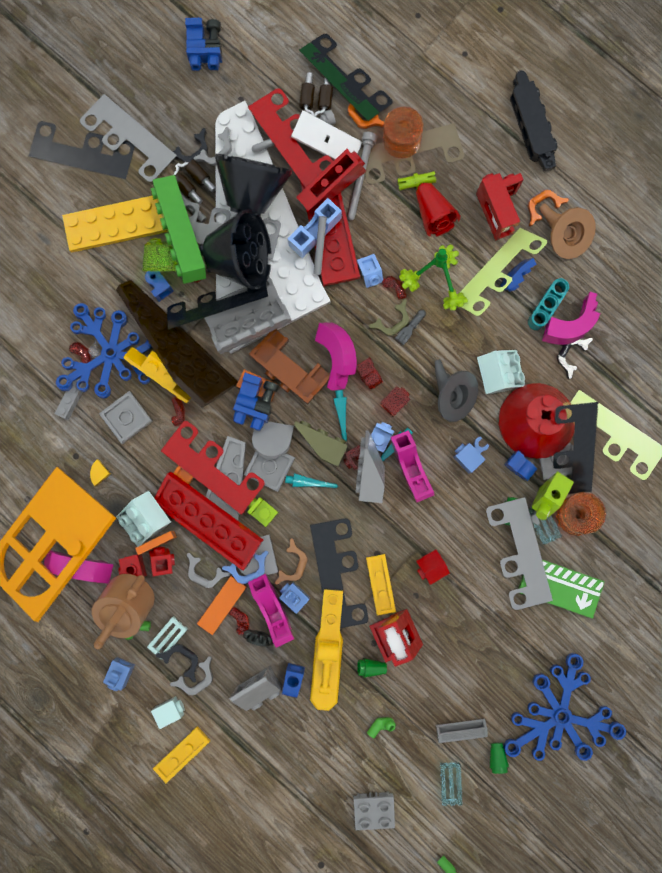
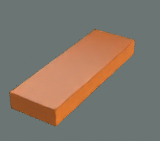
M231 575L197 625L213 635L247 586L238 583Z

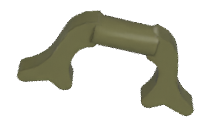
M404 299L400 305L395 306V310L399 311L403 316L399 323L392 328H385L381 319L378 318L376 323L369 325V329H377L387 336H394L406 327L409 322V316L406 311L407 299Z

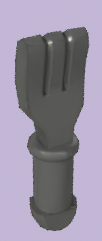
M419 310L412 321L409 322V326L403 328L395 337L403 346L411 337L413 328L416 329V326L425 317V310Z

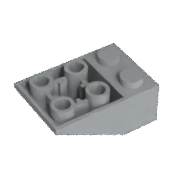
M366 430L365 438L361 437L355 493H359V501L382 503L385 487V466L370 432Z

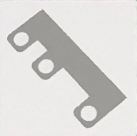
M105 94L80 118V123L89 131L95 130L103 120L112 126L110 131L102 138V142L111 150H116L127 139L144 153L149 159L140 167L139 174L149 182H152L177 156ZM88 115H94L97 118V122L93 126H88L85 123ZM111 134H116L119 137V142L116 145L108 143V137ZM152 165L155 167L156 172L153 176H146L144 174L146 166Z
M183 201L185 206L191 205L195 209L194 215L189 217L197 243L203 244L208 234L230 219L231 213L229 210L213 208L209 224L196 222L200 208L199 205ZM223 212L226 215L225 222L221 224L215 222V214ZM265 218L263 219L265 225L267 223H274L276 225V232L269 234L272 254H268V258L273 259L281 223L277 220Z
M526 498L488 507L486 512L490 525L497 526L510 522L518 555L506 557L500 561L503 575L506 578L524 574L527 586L510 591L509 598L512 608L519 610L553 601ZM494 509H501L503 511L504 517L502 520L494 521L492 519L491 513ZM510 560L515 561L518 565L514 573H509L505 569V564ZM515 594H525L526 602L523 605H517L514 602Z

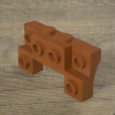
M277 329L269 332L254 347L249 356L266 370V376L273 381L277 379L281 383L279 386L287 393L291 391L306 404H309L328 383L330 373L326 372L318 363L309 374L281 352L289 342V339L280 334Z

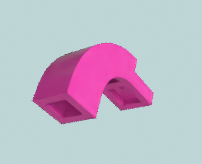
M589 292L584 298L578 319L563 321L551 317L545 326L542 341L556 345H565L576 342L584 337L596 324L600 316L599 312H595L598 301H596L597 293Z
M332 322L319 323L315 341L324 345L332 358V369L327 388L330 390L345 389L348 376L354 375L356 372L357 359L354 344L347 332L340 326Z
M409 430L391 437L399 466L416 503L434 496V491L423 470L416 444Z
M50 550L44 559V566L52 574L59 575L73 556ZM85 559L72 579L108 584L114 564L100 560Z
M264 574L248 582L252 596L265 618L275 647L277 648L294 640L287 615L267 575Z

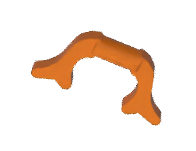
M351 103L348 106V115L359 128L384 127V122L379 119L378 114L371 120L365 121L358 115Z
M544 190L532 198L528 203L531 217L529 226H532L535 221L542 219V216L536 212L535 205L546 198H550L553 200L555 208L558 209L561 204L567 203L569 199L561 198L551 190Z

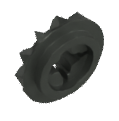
M257 630L244 631L243 637L251 644L264 647L273 645L271 635Z

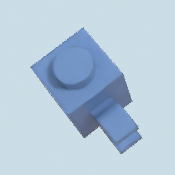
M482 437L475 439L474 447L470 443L466 445L462 443L455 450L456 455L453 458L468 474L472 473L486 460L480 453L487 450L489 445L479 446L478 443Z
M294 582L291 585L287 583L280 590L282 595L279 598L296 614L310 600V597Z
M118 657L111 662L103 683L108 685L107 687L111 690H122L126 687L135 664Z

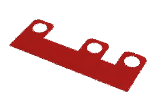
M277 88L249 105L248 109L306 188L323 172L320 169V163L325 160L332 163L333 160L330 156L325 155L312 163L298 142L291 138L294 130L291 129L290 122L294 119L299 120L300 115L294 114L282 122L276 111L287 105L289 99L280 88ZM278 93L283 96L282 104L275 105L272 102L271 98L274 94Z
M188 421L182 422L161 449V452L242 515L263 488L264 480L255 473L250 472L241 484L237 485L214 467L223 454V448L214 441H208L198 454L189 447L190 443L197 436L198 429ZM186 426L190 427L193 431L192 436L188 439L181 436V430ZM214 446L217 448L218 454L215 458L207 457L206 449L208 447ZM250 478L258 480L259 486L256 490H249L247 488V481Z

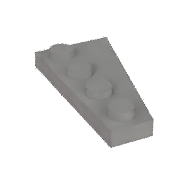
M227 436L223 447V454L219 458L216 468L237 485H240L243 481L246 442ZM208 489L206 498L239 521V513Z

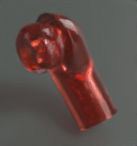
M387 276L383 279V286L395 289L398 300L407 297L405 289L402 287L403 283L393 276Z
M74 342L69 346V351L72 354L79 355L82 363L87 364L91 361L90 350L79 342Z
M174 397L172 404L177 416H173L171 420L174 426H178L185 421V409L182 400Z
M234 606L229 615L237 620L236 632L239 635H244V631L250 628L249 617Z

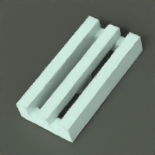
M173 616L147 648L154 654L160 653L161 648L179 628L181 630L180 633L163 651L165 652L178 642L188 628L184 627ZM174 623L176 626L159 644V646L157 648H154L153 646L156 644V642Z

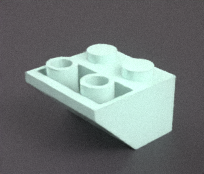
M517 350L493 351L477 357L486 394L509 391L525 385V376L521 369L520 356Z
M149 491L131 500L116 516L119 524L124 527L131 541L137 547L149 541L171 523Z

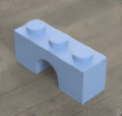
M329 198L314 211L313 218L306 226L300 225L288 238L289 247L301 258L317 243L319 216L327 217L325 235L342 219V210Z

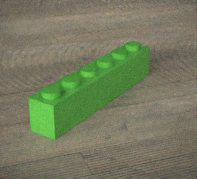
M175 175L153 179L154 188H150L153 200L157 199L158 202L155 203L158 215H162V218H160L162 229L167 230L165 238L167 245L172 246L170 254L172 261L177 262V265H175L177 276H181L183 284L206 279L205 265Z

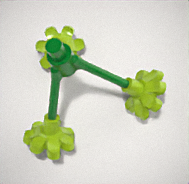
M451 244L447 248L441 245L439 252L434 254L435 258L419 271L413 272L410 269L400 271L401 275L399 278L401 281H404L402 287L404 289L409 287L410 291L414 292L420 286L418 280L423 272L433 265L442 268L449 287V297L443 299L444 309L456 310V306L462 307L464 303L468 302L463 293L457 294L456 290L453 289L448 269H450V264L457 265L458 260L455 257L459 256V251H453L454 246Z

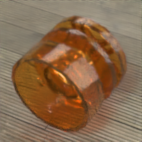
M398 107L389 112L385 118L383 130L384 147L390 155L396 158L411 157L420 148L424 123L421 115L416 110L410 107Z
M582 492L567 497L562 506L557 510L556 517L563 531L570 535L580 536L600 529L605 522L606 510L604 504L597 496ZM576 512H580V513H581V514L579 515V517H580L579 519L576 518V516H577V513H576Z

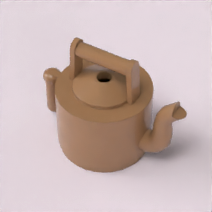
M132 574L115 576L109 581L93 604V620L102 630L94 642L95 649H101L110 635L117 638H129L137 634L153 608L155 600L154 592L149 584L145 582L144 576Z

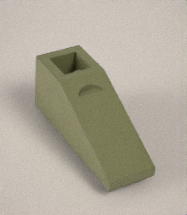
M301 420L300 423L295 421V428L318 457L333 466L339 467L348 448V445L345 444L346 441L339 437L333 439L328 436V432L322 429L313 430L310 428L311 424Z

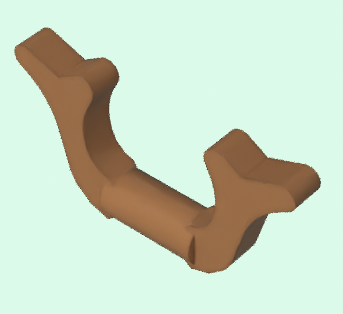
M290 539V547L286 551L288 553H296L300 557L294 575H287L280 570L278 572L279 578L275 581L276 585L286 580L297 581L303 575L308 558L296 546L294 539Z

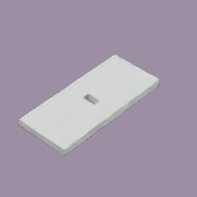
M304 110L291 135V138L323 155L330 156L333 160L346 149L351 153L353 151L358 153L362 144L360 140ZM326 137L329 138L328 143L325 142Z

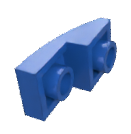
M534 258L523 260L507 274V276L512 278V282L504 290L511 292L519 288L518 284L524 281L523 275L531 272L530 268L537 265ZM505 278L502 281L500 287H503L506 284L507 280Z

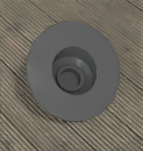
M441 359L435 361V375L439 389L438 410L442 418L449 422H457L465 418L476 403L478 382L476 377L469 371H458L450 376L446 373Z

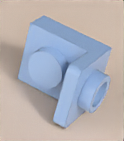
M375 254L357 260L366 288L384 281L382 269Z
M381 422V424L377 423L371 434L377 450L384 453L394 433L391 430L392 426Z

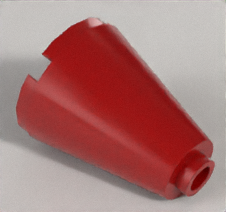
M422 183L418 186L416 197L426 234L429 237H432L431 234L440 236L453 229L455 221L458 220L459 222L461 217L455 207L432 183Z

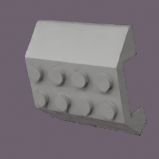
M270 276L266 282L268 297L205 317L212 333V340L220 354L229 352L233 348L247 344L253 339L267 335L269 332L282 328L292 322L288 310L281 302ZM243 287L226 296H223L217 299V301L247 291V287Z

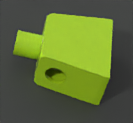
M558 471L539 488L533 501L532 509L537 511L536 516L541 520H546L562 506L574 482Z

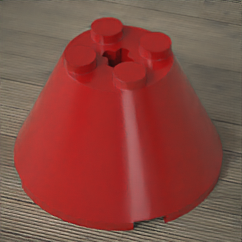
M532 383L515 389L507 396L500 408L498 424L503 440L514 452L519 450L524 457L548 458L562 451L572 439L575 422L557 424L555 422V410L558 406L571 405L570 401L558 389L546 384ZM570 409L561 410L559 418L562 420L569 419L572 411Z

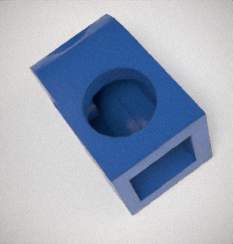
M150 269L146 272L145 280L154 289L151 292L159 302L174 292L160 271Z
M519 450L514 452L504 464L513 473L527 482L537 471L535 465L527 460Z
M288 663L282 695L298 698L305 667Z

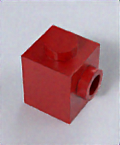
M155 547L149 551L152 576L172 574V566L175 565L174 554H170L169 549L165 547Z
M437 550L424 555L416 561L419 569H417L418 574L422 580L426 579L430 585L450 574L445 561Z
M136 554L118 559L120 564L118 568L119 575L147 576L142 555Z

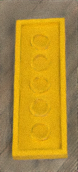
M152 196L62 215L69 251L73 253L167 232L166 229H162L160 222L162 215H158L155 203H158L157 199L153 200Z

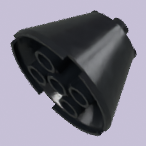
M216 153L215 159L226 204L232 212L239 213L245 209H252L254 214L258 213L261 217V214L267 211L292 175V170L282 167L281 171V168L275 167L272 164L236 156H227V159H225L224 154Z
M245 209L237 213L208 234L204 243L200 245L199 250L204 257L206 269L209 273H215L249 289H260L267 282L271 270V264L268 265V254H272L270 238L264 221L258 213L254 214L252 209Z

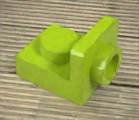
M261 497L258 500L256 498L253 499L248 506L249 511L247 512L265 527L279 513Z

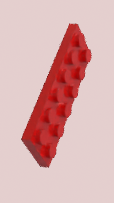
M300 181L301 189L303 191L305 189V186ZM341 192L331 200L342 210V219L325 235L321 270L323 287L360 279ZM307 211L309 222L313 218L314 214H311Z
M173 472L167 473L154 497L168 516L242 571L248 567L264 540Z

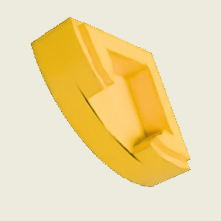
M97 459L90 471L93 485H99L111 473Z

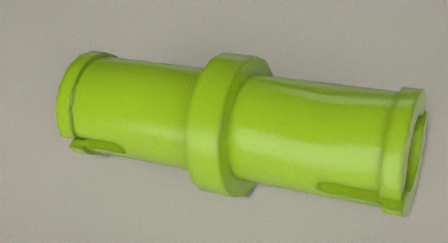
M434 171L419 175L415 173L413 174L414 176L397 179L399 191L413 187L417 189L422 183H436Z

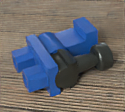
M185 18L187 35L186 53L191 69L199 71L201 70V63H208V69L218 70L219 64L222 63V49L218 39V33L221 31V22L216 19H210L206 22V30L210 35L209 39H205V28L202 18Z
M244 373L243 382L233 408L235 411L233 421L244 425L246 417H251L253 420L250 427L261 431L265 422L268 423L272 410L270 405L273 392L276 393L278 391L279 385L265 381L263 388L266 391L262 399L257 398L263 382L262 379Z

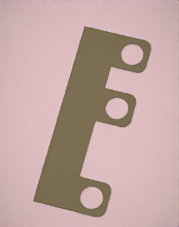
M455 123L374 145L370 150L365 172L367 183L375 184L384 181L385 174L381 163L391 160L394 161L398 175L404 176L414 173L416 167L412 155L438 147L443 148L447 162L462 160L464 152ZM457 147L460 151L459 156L451 158L448 155L449 148ZM363 148L359 149L358 151L360 158L362 156ZM407 160L410 162L411 168L409 171L404 172L400 170L399 164L401 161ZM371 169H378L381 173L380 178L372 180L369 177V171Z

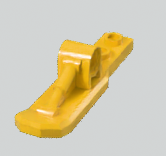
M324 589L321 628L315 640L310 701L317 710L329 711L338 703L343 645L340 632L343 590Z

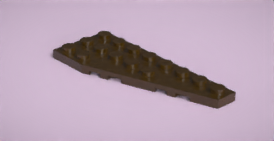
M132 280L118 285L116 291L173 381L201 408L236 386L238 381L184 329L178 326L168 330L167 313Z

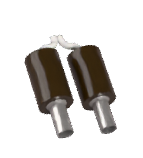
M307 73L306 83H303L301 86L299 107L317 117V114H322L329 109L331 110L333 87L324 78V84L319 89L317 106L319 111L314 114L311 111L315 86L312 84L313 74Z
M195 160L189 163H178L175 165L176 171L174 175L180 192L186 198L191 197L198 205L201 204L203 200L195 193L197 188L181 172L178 173L179 167L186 166L185 170L200 186L205 185L211 192H214L216 187L209 181L210 175Z

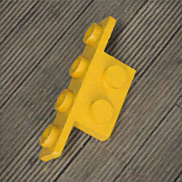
M132 347L124 355L123 358L129 364L135 366L146 376L174 394L178 399L185 403H188L191 399L173 381L154 351H151L148 357Z

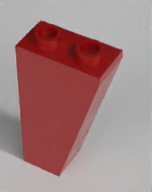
M346 149L296 198L308 212L314 214V211L327 198L332 200L366 172L363 167L365 165L364 161L355 151L351 153Z

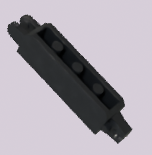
M521 70L516 73L513 80L514 90L510 101L530 160L533 162L539 161L543 171H549L556 167L554 153L557 150V141L552 136L551 123L546 119V109L544 104H541L539 88L535 86L534 80L529 81L526 72Z

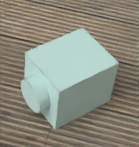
M175 696L154 707L151 713L159 729L181 719L185 708L182 701L178 700Z

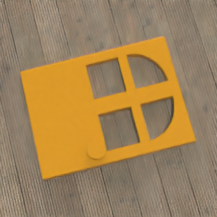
M56 467L0 540V586L33 621L39 622L115 521L116 517L63 470ZM32 517L46 532L30 552L16 536ZM56 542L64 547L69 555L73 556L58 577L54 576L41 563ZM9 545L24 559L10 579L7 578L4 569V558ZM36 571L51 586L38 596H25L20 592V589L32 573Z

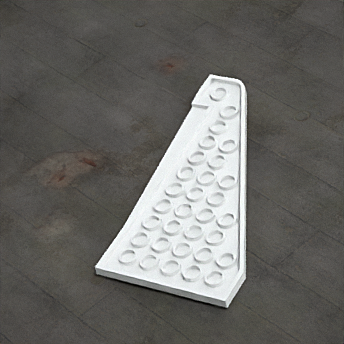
M245 101L220 113L215 124L216 153H219L225 145L224 141L218 138V134L223 133L225 128L228 127L231 130L229 139L232 145V152L227 156H236L273 165L267 149L257 153L252 151V146L263 142V139ZM216 166V208L230 211V207L226 204ZM282 188L267 211L261 214L262 220L265 218L277 220L281 223L273 259L268 258V265L271 264L269 276L281 302L288 310L291 321L294 322L331 303L322 286L319 276L314 274V264L309 252L301 258L289 247L288 238L295 232L298 225ZM230 211V213H231L230 219H231L233 216H235L237 213ZM217 212L216 222L219 224L225 222L226 215L223 212ZM274 223L266 224L268 234H274L276 232V225ZM216 274V300L245 287ZM267 335L253 339L249 343L233 348L229 352L232 354Z

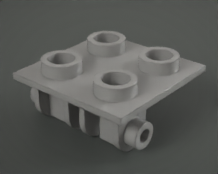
M389 791L379 793L378 797L377 792H375V797H371V792H369V797H367V793L353 795L355 830L395 828L393 793H389Z

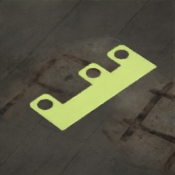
M519 228L461 290L460 293H463L468 299V302L464 303L462 308L476 316L481 315L489 307L490 301L479 296L480 293L487 286L497 292H502L512 282L511 277L501 272L521 249L532 254L539 253L547 244V240ZM535 240L542 242L541 247L536 250H532L529 247L531 242ZM499 278L507 280L503 287H496L495 281ZM482 301L485 303L482 310H473V305L476 302Z
M579 390L570 403L572 405L597 401ZM598 403L597 427L611 436L603 448V453L612 460L619 461L627 448L638 454V457L630 467V471L640 479L646 480L662 457V445ZM611 444H618L621 451L617 456L609 453L608 448ZM640 462L646 463L648 466L647 473L639 474L636 471V465Z

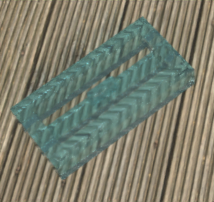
M532 507L529 508L530 515L534 514V509ZM552 515L547 519L555 535L552 534L546 520H541L549 537L547 539L540 525L533 523L543 545L562 537Z
M460 762L440 763L442 806H447L448 804L450 806H455L454 804L462 805ZM455 767L457 782V799H454L453 768ZM445 768L449 769L450 799H446Z

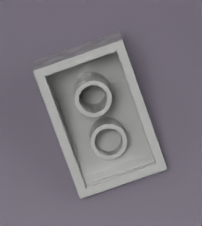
M269 666L236 686L229 699L245 711L251 708L254 711L263 705L262 701L267 698L272 700L277 697L282 686Z

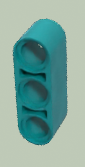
M558 278L548 287L529 316L528 326L532 330H540L548 323L567 294L569 284L565 279ZM555 286H559L562 289V293L557 292ZM544 301H549L552 304V308H547ZM534 317H540L542 324L536 323Z

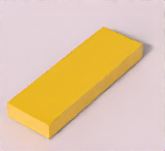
M385 554L366 557L377 616L396 612Z
M197 726L153 770L167 783L211 740Z

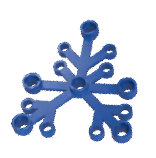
M79 303L73 309L74 315L77 319L83 320L87 326H83L80 322L75 321L70 325V329L74 334L81 333L94 336L102 347L101 355L87 364L73 361L69 357L64 358L61 362L63 368L66 370L74 369L75 371L69 375H60L56 379V386L61 391H69L73 386V381L81 377L77 381L76 386L79 391L86 392L89 389L88 382L91 370L104 363L100 382L94 388L96 395L104 399L111 394L108 382L113 364L119 371L122 380L128 381L131 379V371L125 368L120 359L125 360L123 357L127 352L122 351L131 345H137L140 338L137 333L131 332L126 340L117 345L121 327L127 324V316L123 311H115L111 316L113 328L108 343L100 332L103 320L106 317L105 310L101 307L94 310L95 320L93 322L88 306ZM84 308V311L79 313L78 309ZM98 312H103L102 316H97ZM117 315L122 316L120 320L115 319ZM75 326H80L79 330H73ZM132 336L137 337L135 341L130 340ZM148 340L136 348L142 354L153 349ZM112 350L114 351V354L107 355V352ZM71 361L70 366H65V363ZM132 366L138 375L140 383L148 384L151 378L148 377L145 381L141 380V377L145 374L135 366ZM123 372L129 373L127 377L122 376ZM66 379V384L61 385V380ZM86 383V387L80 388V384ZM101 386L106 387L105 391L100 392L99 388Z
M571 653L566 657V664L568 666L566 677L561 666L553 665L550 668L551 674L558 679L563 688L560 705L549 688V678L541 673L533 677V685L543 692L552 709L541 707L536 702H531L528 705V711L534 716L542 715L550 718L543 722L523 717L518 712L513 713L511 721L516 726L524 725L533 729L516 740L508 739L505 741L504 750L508 756H518L523 745L538 737L537 745L532 750V756L538 761L545 758L544 749L548 731L555 726L553 737L548 741L549 746L553 750H559L562 747L561 738L565 728L575 745L576 756L583 761L589 760L593 755L592 748L581 741L571 723L587 727L592 735L593 743L598 747H602L606 743L605 737L598 730L608 732L616 740H621L625 737L626 728L621 723L612 722L607 724L600 722L612 716V711L607 706L599 707L598 712L589 718L572 715L568 709L571 692L583 684H588L591 680L590 675L584 671L579 672L575 679L576 670L581 669L584 663L580 655ZM573 657L576 658L575 664H571L570 660ZM555 668L560 669L559 674H554ZM582 675L587 676L585 681H581ZM539 678H543V683L541 685L537 683V680ZM532 706H537L535 712L531 711ZM607 709V715L603 716L602 711ZM563 712L564 717L562 719H559V713ZM516 716L521 717L519 722L514 721ZM617 726L618 731L613 733V728ZM598 737H602L600 743H596ZM554 740H557L558 745L555 747L552 746V742ZM509 744H514V749L509 750ZM585 747V752L580 753V748ZM537 751L542 752L541 756L536 757L535 753Z

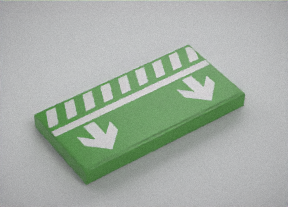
M542 560L553 601L547 603L593 619L605 581ZM524 574L522 576L519 588L527 587Z

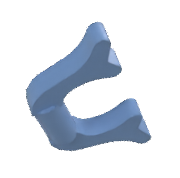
M265 551L261 555L256 554L254 556L259 563V569L251 574L240 576L237 572V566L233 563L231 566H223L222 569L230 572L238 583L246 584L264 575L265 558L269 552Z

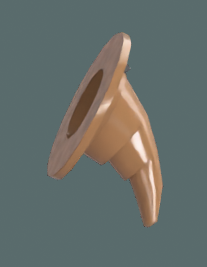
M545 203L540 206V211L552 229L550 243L553 251L559 257L565 259L576 258L583 254L592 244L595 236L596 223L593 215L588 210L580 207L570 208L562 214H557Z

